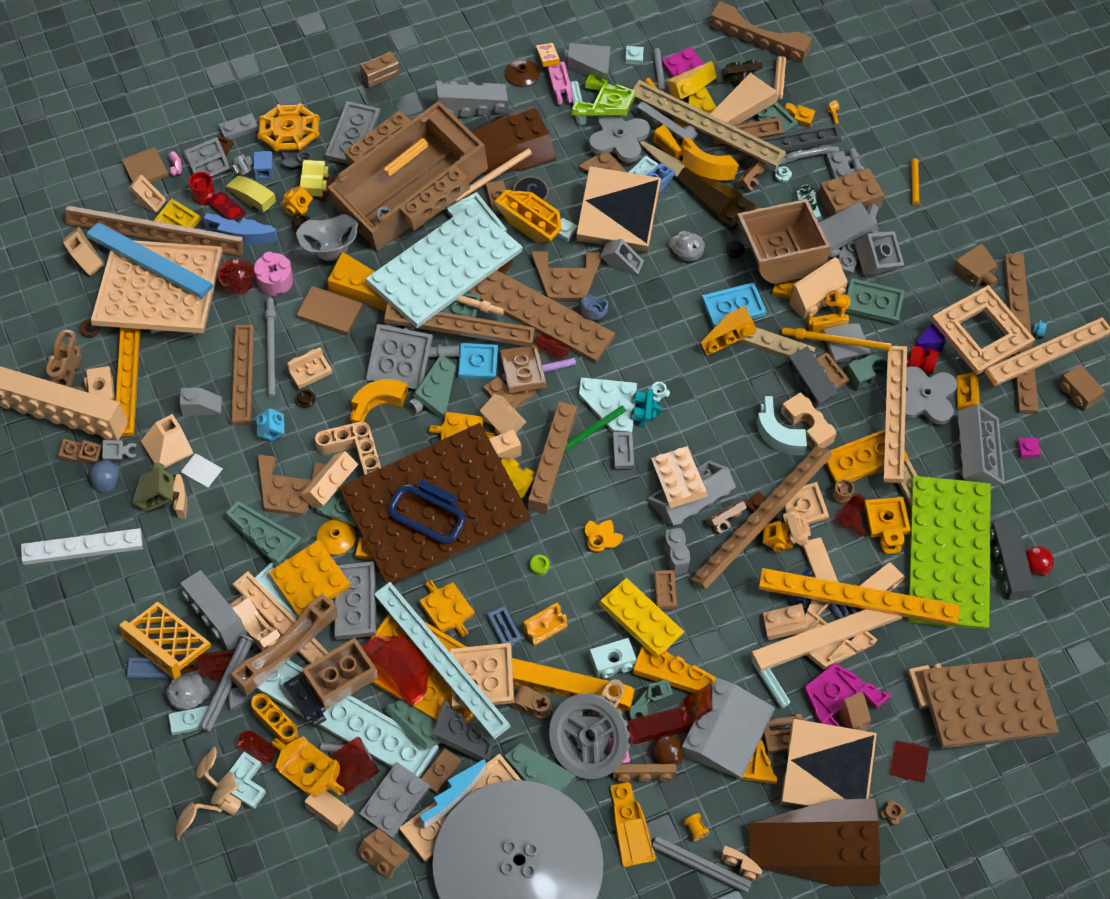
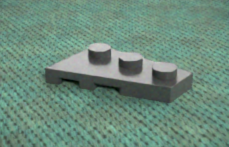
M444 700L441 704L431 738L479 761L484 759L487 763L490 759L494 743L478 728L470 726L464 720L465 717L461 713L457 714L449 707L450 704Z

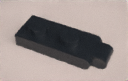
M302 673L283 683L307 722L312 721L315 726H318L327 720L323 714L326 712L324 706Z

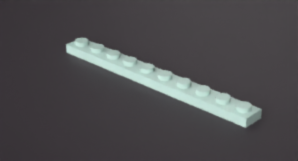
M391 582L374 594L494 740L511 727L508 721Z

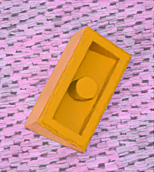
M975 372L957 375V408L963 410L976 404L980 405L979 379Z

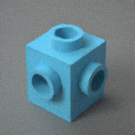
M268 408L257 415V436L274 441L285 434L283 413Z

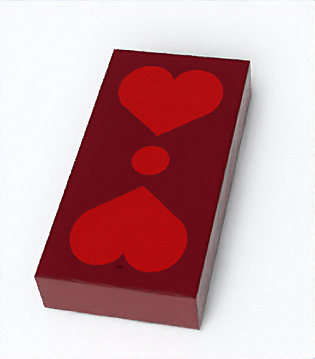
M222 191L208 201V204L225 219L238 222L246 215V211Z

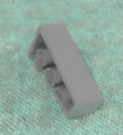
M436 81V102L440 101L455 117L508 111V97L505 84L483 83L480 86L474 84V82L460 85L454 81H450L449 84H442V81Z
M200 570L180 583L184 590L181 594L187 602L191 601V606L196 614L200 613L205 625L211 628L214 636L220 640L229 654L232 655L241 640L239 636H248L241 618Z

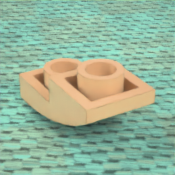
M176 474L175 481H173V496L175 499L173 509L176 511L178 518L186 519L188 507L187 494L181 475Z
M724 847L721 860L725 864L733 867L741 866L739 875H742L743 878L749 881H759L762 870L754 861L733 848Z

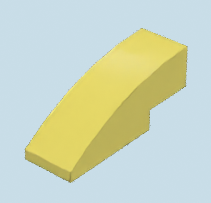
M243 176L235 177L225 186L228 191L248 206H255L263 213L276 202L275 193Z

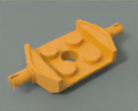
M304 736L286 745L278 738L274 739L276 742L273 741L272 746L280 751L276 769L288 780L312 797L320 796L325 791H330V789L337 793V795H341L344 792V787L336 783L340 771V765L337 760L334 761L309 743ZM308 766H314L313 772L309 774L304 773Z

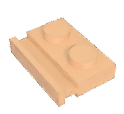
M802 604L763 613L769 640L808 631Z

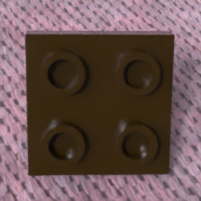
M748 60L743 62L742 65H740V62H732L727 64L726 68L721 69L722 76L738 75V83L740 84L749 73L757 72L763 69L762 62H757V60Z

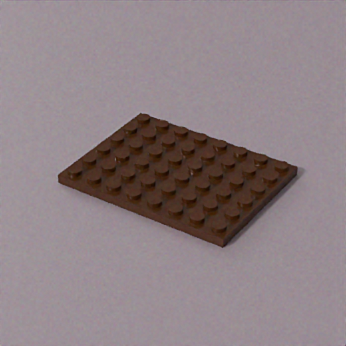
M481 423L339 487L386 584L389 582L392 585L531 521L529 512ZM423 479L456 495L459 500L456 507L464 512L466 518L465 525L457 539L451 543L444 544L394 520L389 514L388 506L397 489L408 484L418 487L420 480ZM410 492L403 494L396 507L398 513L444 536L451 534L458 521L455 514Z

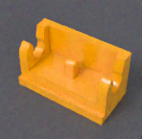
M841 308L839 313L813 317V314H809L806 322L809 331L822 333L824 329L848 324L849 316L844 314L845 308Z
M558 602L523 622V631L533 646L568 627L567 617L565 614L562 615Z

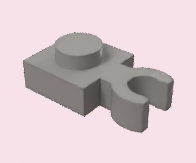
M103 440L102 460L122 461V456L135 459L136 454H130L129 450L136 449V444L130 443L123 446V441Z

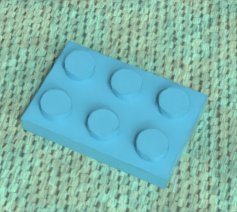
M755 283L702 295V301L713 328L728 313L743 306L746 307L752 319L766 316V309Z

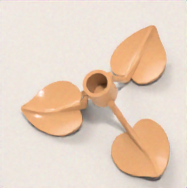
M213 747L203 757L197 767L196 777L200 779L204 775L217 788L212 796L211 804H218V806L194 804L191 802L182 811L176 824V838L179 841L180 836L193 822L197 809L203 808L218 812L224 810L234 815L241 805V800L230 794L238 789L232 772L225 774L219 783L209 775V769L213 766L216 759V747Z

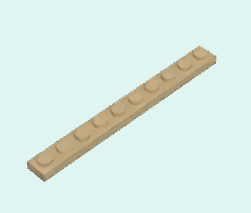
M641 80L633 88L636 91V100L644 102L687 125H692L695 129L776 169L786 155L784 150Z

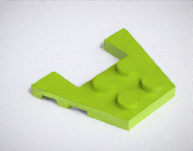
M589 74L585 82V88L599 90L600 92L594 104L576 101L572 108V115H627L635 99L636 91L618 84L615 86L610 85L607 80L601 79L599 81L595 79L594 75Z

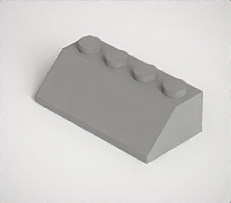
M978 404L958 411L959 441L961 443L960 456L964 479L972 482L991 483V486L1005 485L999 418Z
M707 461L697 467L708 497L671 509L663 489L647 499L664 522L673 526L679 525L685 518L697 514L700 509L712 505L716 499L728 495L732 489L736 488L728 467L712 461Z

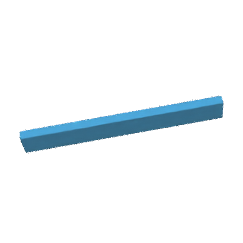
M99 222L86 233L89 239L201 299L213 288V284Z

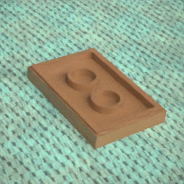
M312 286L297 313V318L349 335L363 307V303Z
M537 345L500 350L509 393L546 388V380Z

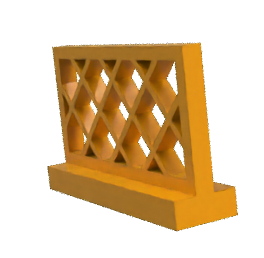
M156 602L130 623L125 620L119 625L122 638L174 680L181 675V669L211 647L208 640L159 602ZM157 610L162 612V617H151ZM161 622V628H150L151 623ZM165 622L175 623V627L164 628ZM140 623H147L145 629L136 628ZM178 632H187L188 637L177 638ZM160 633L159 639L149 638V634ZM174 633V638L163 639V634ZM200 642L202 644L198 648H191V643ZM177 643H187V649H176ZM162 644H173V649L163 650ZM186 654V657L180 662L175 659V655Z

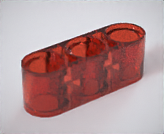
M682 708L634 718L627 722V729L630 732L632 744L657 740L664 735H678L689 729Z

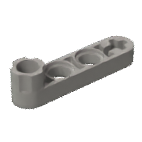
M644 102L639 103L634 108L637 117L647 121L654 129L664 124L680 146H682L684 138H690L693 141L698 136V132L692 125H686L682 128Z

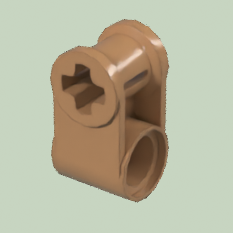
M521 685L514 696L515 703H511L514 709L541 720L550 716L551 703L546 695L538 693L527 686Z

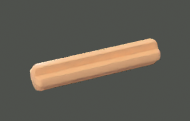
M778 56L776 60L774 89L777 91L778 100L783 98L786 58L784 56Z

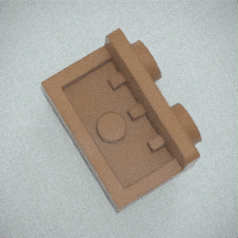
M379 828L363 839L357 852L363 860L387 879H390L395 869L408 860L410 853Z

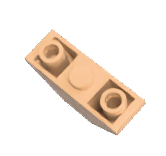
M77 227L64 238L63 243L72 257L90 276L105 265L80 227Z

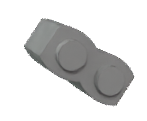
M681 528L667 530L664 543L665 552L669 557V568L674 570L675 575L688 573L690 552L685 546L686 537Z

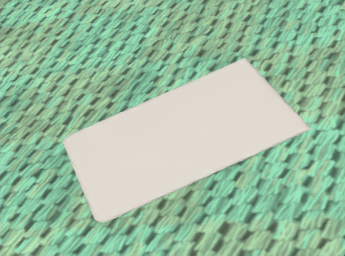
M194 454L181 472L209 487L223 468L198 454Z

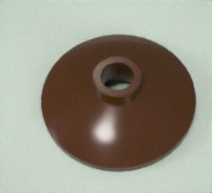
M518 59L506 67L505 76L507 81L516 87H529L537 82L539 68L530 60Z

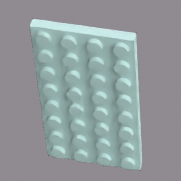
M471 204L367 277L366 284L418 328L521 253L523 247L477 207Z

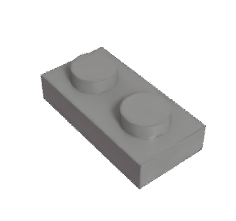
M252 113L219 124L223 137L230 140L259 131Z
M613 432L615 469H634L632 432Z

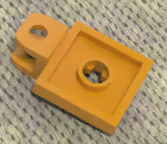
M903 497L865 500L864 507L871 537H880L881 548L886 555L899 554L904 542V535L910 534L911 531ZM884 514H887L888 517H892V519L885 520L883 518Z

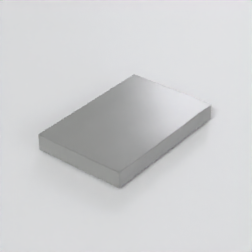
M860 201L819 223L831 246L830 252L877 228L875 222Z

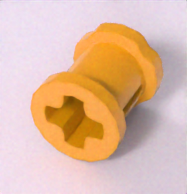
M832 290L826 296V303L831 307L836 306L839 310L841 308L846 310L850 305V297Z
M700 813L688 817L683 822L685 826L689 827L693 835V841L704 838L710 832L703 825Z

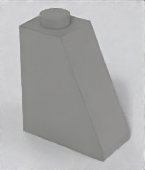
M569 44V50L565 51V60H568V68L587 77L589 74L594 75L595 79L599 81L601 79L608 81L610 46Z

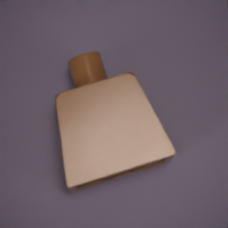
M982 243L958 258L953 267V271L974 287L985 282L992 288L998 282V279L994 276L997 263Z

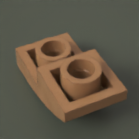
M63 439L58 459L94 464L98 461L102 445L84 440L82 443Z

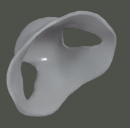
M346 214L325 220H308L298 228L296 236L302 248L309 252H314L319 259L335 261L339 259L342 252L347 253L348 246L356 238L358 222L352 216ZM352 227L347 242L342 244V236L346 233L347 229ZM304 235L318 241L321 245L320 249L312 248L305 240Z

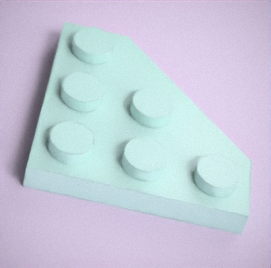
M581 377L579 398L589 405L591 411L599 419H602L623 405L626 412L608 423L607 426L612 433L632 432L633 419H631V411L635 406L632 398L637 390V383Z

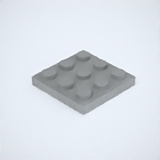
M377 324L366 379L371 381L383 379L399 380L406 382L408 388L417 389L426 374L433 335Z

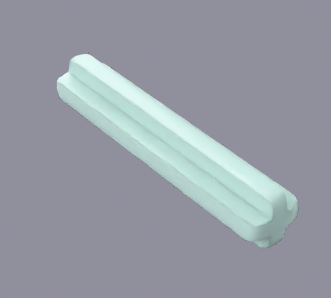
M571 81V94L574 106L576 101H583L578 82ZM586 115L576 116L578 125H585L587 123Z
M752 658L751 662L779 707H787L790 704V700L770 668L759 671Z

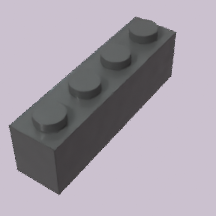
M1017 519L994 521L990 528V541H993L994 558L998 560L997 570L999 576H1002L1003 593L1007 595L1008 600L1031 598L1035 591V586Z

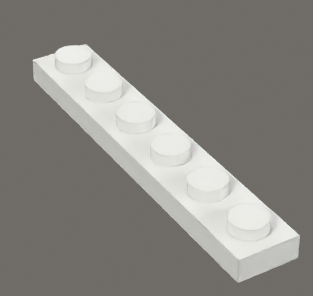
M141 528L21 544L23 565L143 549Z

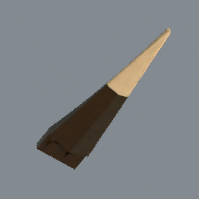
M644 141L638 142L641 147L660 163L676 172L674 176L720 223L729 229L734 230L738 226V213L756 209V205L743 197L742 193L718 180L709 179L690 171L682 164V161Z

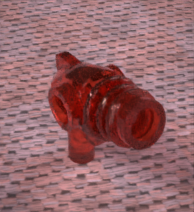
M856 493L845 504L841 513L836 517V521L844 528L851 526L862 537L867 532L860 525L862 518L859 517L865 497Z

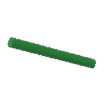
M621 405L570 439L564 453L625 413V407Z

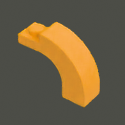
M690 138L683 139L680 149L681 156L683 157L682 164L687 169L709 179H735L739 164L731 155H710L700 150Z
M383 379L362 387L351 401L352 413L350 421H352V424L364 422L368 412L380 404H390L402 408L408 394V384L399 380Z

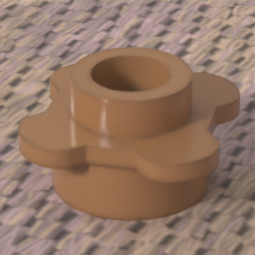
M892 800L888 801L886 809L881 811V816L890 820L893 825H898L900 823L899 819L906 814L905 808Z

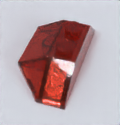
M403 635L373 637L362 646L380 675L410 707H413L427 695L429 663Z

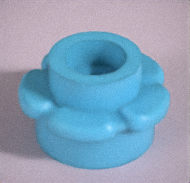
M1042 320L1039 323H1035L1033 334H1036V338H1044L1047 323H1043Z

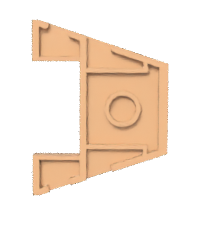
M812 599L805 615L808 631L828 624L819 616L830 605V602ZM865 632L855 636L852 641L846 639L806 654V656L825 670L834 663L837 664L875 645L878 639L869 632Z

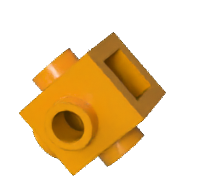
M298 186L288 190L280 204L288 214L295 216L304 214L308 210L307 206L313 197L302 186Z
M781 521L767 524L764 527L763 543L776 552H783L786 549L793 548V542L790 538V527Z

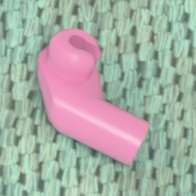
M172 151L168 157L174 166L170 167L169 170L172 176L181 174L182 164L180 157L176 152Z

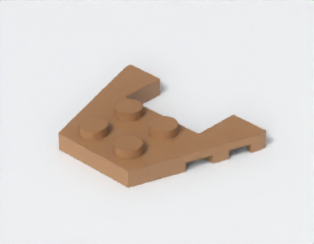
M532 251V260L536 265L537 273L541 278L542 286L548 298L556 302H581L582 298L584 299L588 295L599 264L602 261L601 253L586 252V268H549L548 252Z
M258 455L265 511L304 517L310 505L300 495L326 464L315 462L312 479L307 480L273 475L277 461L276 457Z

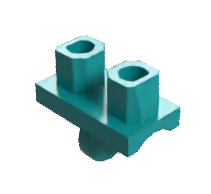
M648 388L646 392L636 391L633 394L632 402L640 404V408L634 406L631 411V419L639 421L638 426L644 427L645 422L656 419V416L662 413V407L657 405V401L653 400V389Z

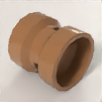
M848 479L837 481L832 495L833 500L837 504L845 505L851 501L854 492L853 483Z

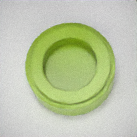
M535 555L530 560V570L534 574L544 575L548 572L550 562L546 556Z

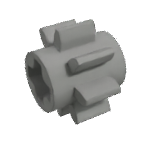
M241 154L232 159L234 164L230 167L234 174L239 172L240 176L252 170L251 165L253 161L250 156L245 157L244 154Z

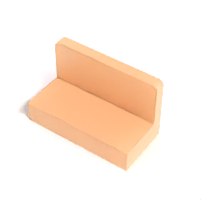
M327 791L317 797L309 795L305 800L306 808L338 832L354 815L352 809Z

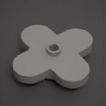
M600 115L598 126L601 131L591 135L589 140L591 151L600 155L611 152L617 154L618 158L624 162L637 161L641 155V146L638 142L645 140L649 136L650 126L648 122L640 118L624 121L621 115Z
M907 367L905 418H915L921 414L926 415L935 424L948 423L954 412L953 406L947 400V398L955 393L957 388V381L954 376L941 372L929 378L920 368Z

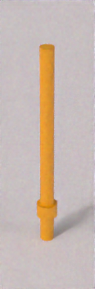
M783 327L782 335L794 336L796 339L804 340L807 338L891 351L892 348L891 343L811 332L803 328L791 329Z

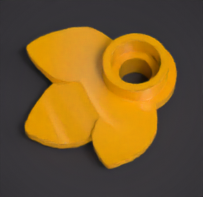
M590 520L585 526V534L588 537L587 545L593 552H601L605 548H614L623 539L622 534L614 533L612 520L604 521L599 525Z

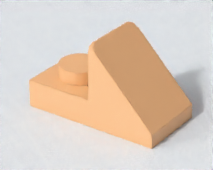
M138 175L128 188L137 197L134 203L154 213H157L166 201L165 197L143 175Z

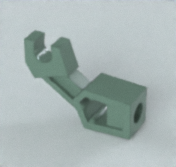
M668 679L649 684L648 689L636 704L631 706L629 713L633 723L637 722L635 715L638 712L643 714L644 719L648 718L647 704L651 699L658 701L673 695ZM660 686L662 695L655 696V698L652 697V688Z

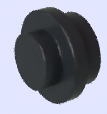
M731 241L726 247L728 255L732 258L740 257L745 249L744 245L739 241Z

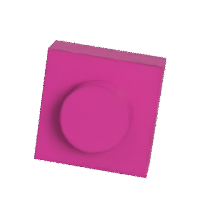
M1038 438L1018 439L1020 459L1040 457Z

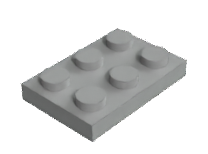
M396 762L359 814L394 839L399 833V828L406 823L431 786Z

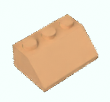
M836 257L794 284L789 305L803 319L807 318L809 314L815 315L823 306H828L826 296L830 291L836 290L841 295L845 294L848 281L839 260Z

